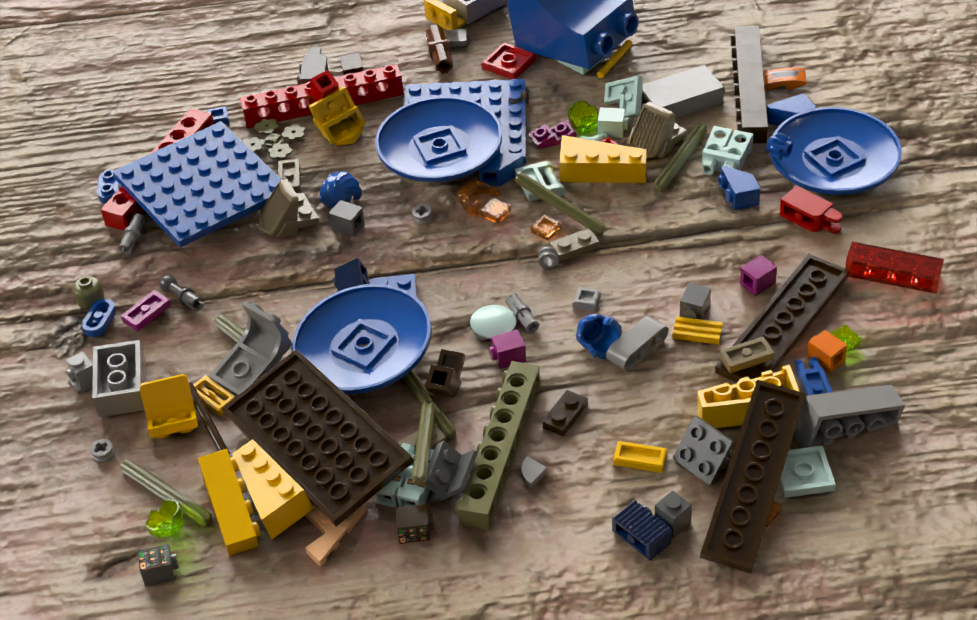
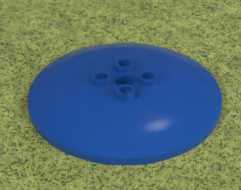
M451 96L431 97L411 102L391 113L380 125L376 134L375 144L379 159L395 174L423 182L449 181L470 175L487 165L500 149L502 128L496 115L478 102Z
M823 107L800 112L781 123L773 134L776 137L778 132L791 137L789 141L793 142V149L788 158L783 157L782 161L771 157L776 169L792 183L818 193L847 195L876 188L895 174L902 156L899 138L886 123L868 113L849 108Z
M383 284L354 286L326 297L305 314L295 330L292 340V352L297 349L345 394L370 392L398 381L421 361L431 341V321L423 303L404 289Z

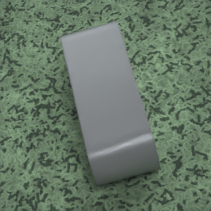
M647 315L612 343L607 350L606 358L623 370L629 371L666 339L669 328Z

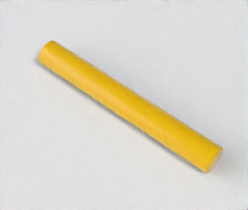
M627 39L597 72L599 78H603L633 45L631 40Z

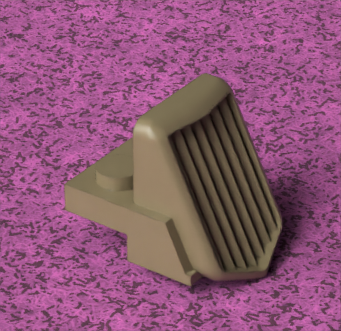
M647 102L642 106L627 144L629 147L646 149V159L655 157L662 159L673 152L675 143L686 137L687 129L675 123L676 116L672 111Z
M282 179L278 182L259 214V231L270 236L275 235L277 239L298 235V228L318 225L319 217L305 194L295 193L287 179Z

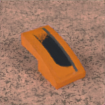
M780 68L763 72L765 91L783 85L786 86L787 91L807 85L806 71L802 68Z

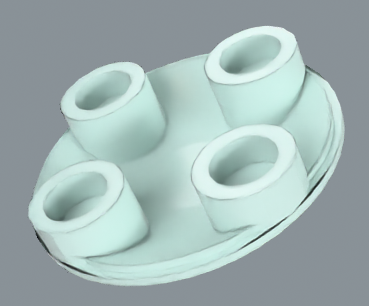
M488 305L478 309L472 315L470 325L474 333H476L477 339L487 340L491 339L492 336L513 331L516 326V317L513 315V311L505 306Z

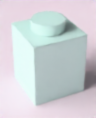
M600 107L598 134L606 132L608 137L623 138L624 130H628L629 117H625V109Z

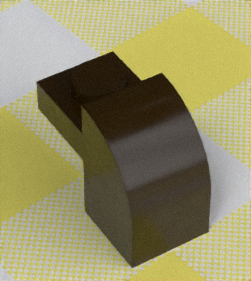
M441 349L437 365L431 364L425 383L426 390L429 393L454 397L461 385L460 375L466 358L465 354Z

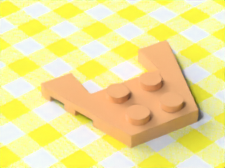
M309 500L313 510L305 516L324 535L306 546L305 549L306 553L320 567L326 563V557L330 552L335 551L340 545L339 541L345 533H349L367 511L365 503L335 527Z

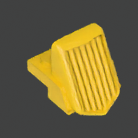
M341 87L309 105L314 116V124L330 144H335L336 146L354 144L362 134L363 126L366 123L358 106L354 105L346 87Z

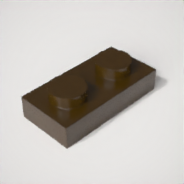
M566 390L543 419L542 428L564 437L587 407L588 398Z

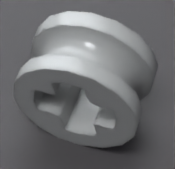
M418 205L412 211L414 221L418 224H427L433 219L429 205Z
M550 246L541 248L538 251L539 265L546 269L555 267L558 264L557 250Z
M107 439L95 441L90 448L94 460L101 463L111 460L115 454L112 443Z

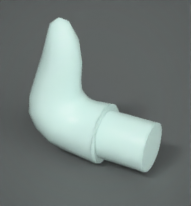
M606 132L597 134L594 137L580 136L581 139L601 141L608 137Z

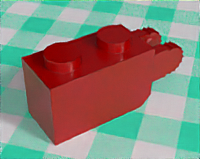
M797 185L782 197L780 201L779 216L810 232H819L823 229L836 234L841 231L839 222L842 221L843 215L833 209V203Z

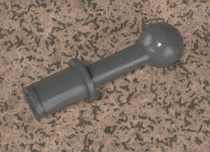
M171 275L161 278L159 286L162 291L173 292L178 296V301L182 305H187L194 311H199L203 308V299L195 295L191 288H181L177 285L176 279Z

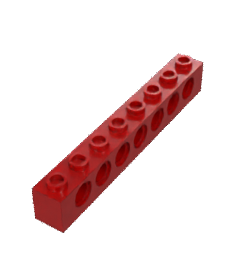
M397 64L334 77L339 84V89L341 87L347 88L354 105L404 95L402 75ZM310 82L240 97L246 128L255 127V124L263 119H275L277 122L312 115L309 105L317 101L311 94Z
M190 108L151 153L214 124L212 113ZM122 186L101 209L105 226L122 231L129 227L134 214L142 215L145 211Z

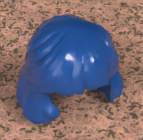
M346 171L334 172L327 177L321 186L320 202L332 209L340 200L350 203L352 196V200L361 199L362 189L359 187V182Z
M589 314L578 323L576 339L589 351L592 357L605 360L608 348L622 335L621 325L613 317Z

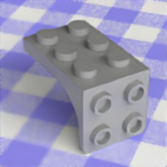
M246 301L242 304L247 313L245 332L237 344L209 375L210 379L236 396L272 369L292 346V342L288 337L289 332L280 325L281 320L271 312L267 314L258 304L253 303L251 305Z

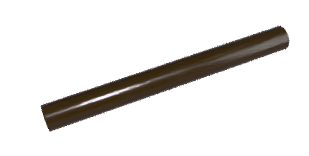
M189 383L194 407L218 451L228 450L194 384Z

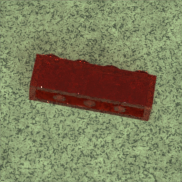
M852 241L846 258L845 268L850 270L849 277L937 294L944 259Z

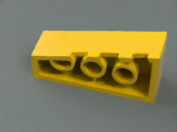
M562 135L560 182L646 183V149Z
M790 365L783 366L782 371L773 373L771 370L762 372L761 377L751 380L749 377L741 378L734 385L724 383L697 391L698 416L714 428L742 425L757 379L799 391Z
M253 439L233 453L255 507L271 539L313 510L304 489Z
M224 449L199 457L198 461L203 481L207 488L217 522H219V528L228 555L231 556L258 547L257 537L261 536L257 521H251L250 515L254 513L250 500H244L242 493H245L246 489L243 479H237L235 472L239 471L235 456L230 457L228 450Z

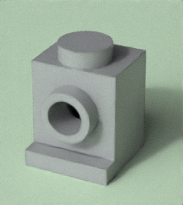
M81 352L66 359L69 367L66 370L68 381L77 394L92 388L93 364L85 353Z

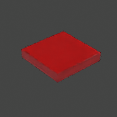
M503 42L481 63V66L484 70L508 79H517L536 61V54Z

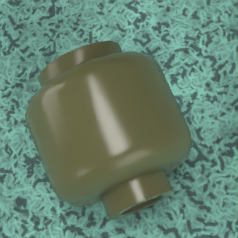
M93 276L81 277L72 287L75 301L83 309L90 310L96 301L105 298L101 282Z

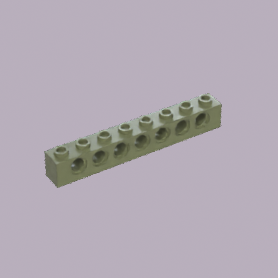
M511 361L509 370L504 371L503 386L497 390V403L491 407L490 422L485 424L483 441H479L476 452L478 454L475 460V467L470 472L469 480H467L468 486L462 492V499H458L456 502L455 513L459 515V524L462 526L490 530L541 382L539 365Z

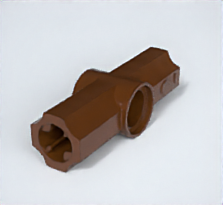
M431 25L426 30L430 58L434 61L436 71L445 74L453 68L448 39H445L442 28L437 25Z

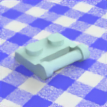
M550 161L515 169L516 177L520 172L524 173L558 196L564 195L565 188L557 180ZM540 173L546 175L550 185H546ZM522 187L528 201L540 199Z

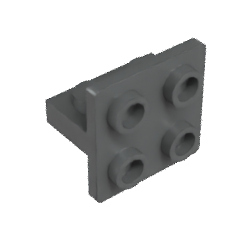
M694 416L673 455V459L710 485L715 481L721 468L729 467L732 458L731 448L734 442L699 416Z
M444 440L437 443L428 465L425 483L432 490L428 500L431 505L445 501L453 495L461 494L467 488V480L470 472L475 467V459L478 454L475 450L461 455Z

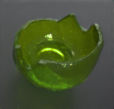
M585 100L575 102L569 107L567 116L574 130L581 133H589L598 126L599 111L595 105H589Z
M164 500L161 502V508L158 511L151 510L149 519L146 521L147 532L159 539L169 538L178 533L184 524L183 511L179 502Z

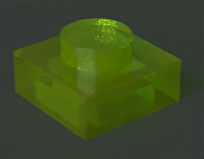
M847 325L830 332V334L847 344L846 352L861 345L862 338Z

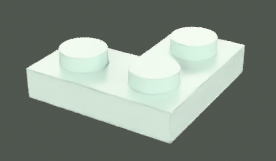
M634 76L606 83L604 102L608 105L620 103L619 108L625 109V117H629V119L639 117L643 78Z

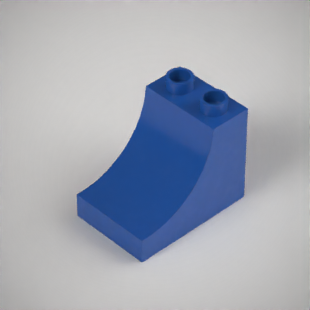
M507 0L515 47L586 69L592 68L602 58L610 55L613 49L626 38L634 35L639 24L638 16L634 13L633 0Z

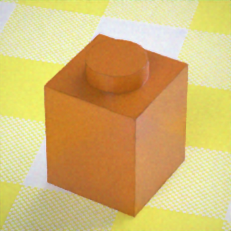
M824 330L819 335L813 336L808 342L807 359L816 357L820 367L831 373L845 361L847 344Z

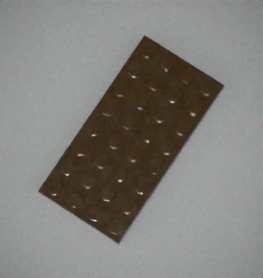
M297 349L222 408L223 413L250 441L253 439L304 489L308 499L335 527L414 462L413 457Z

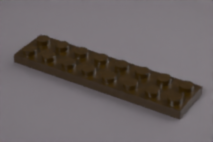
M808 253L732 345L735 346L764 337L774 352V359L732 373L728 372L720 360L715 366V373L738 383L741 378L749 377L751 380L761 377L762 372L769 370L774 372L847 280L850 270Z
M757 379L700 553V558L746 573H752L806 393Z

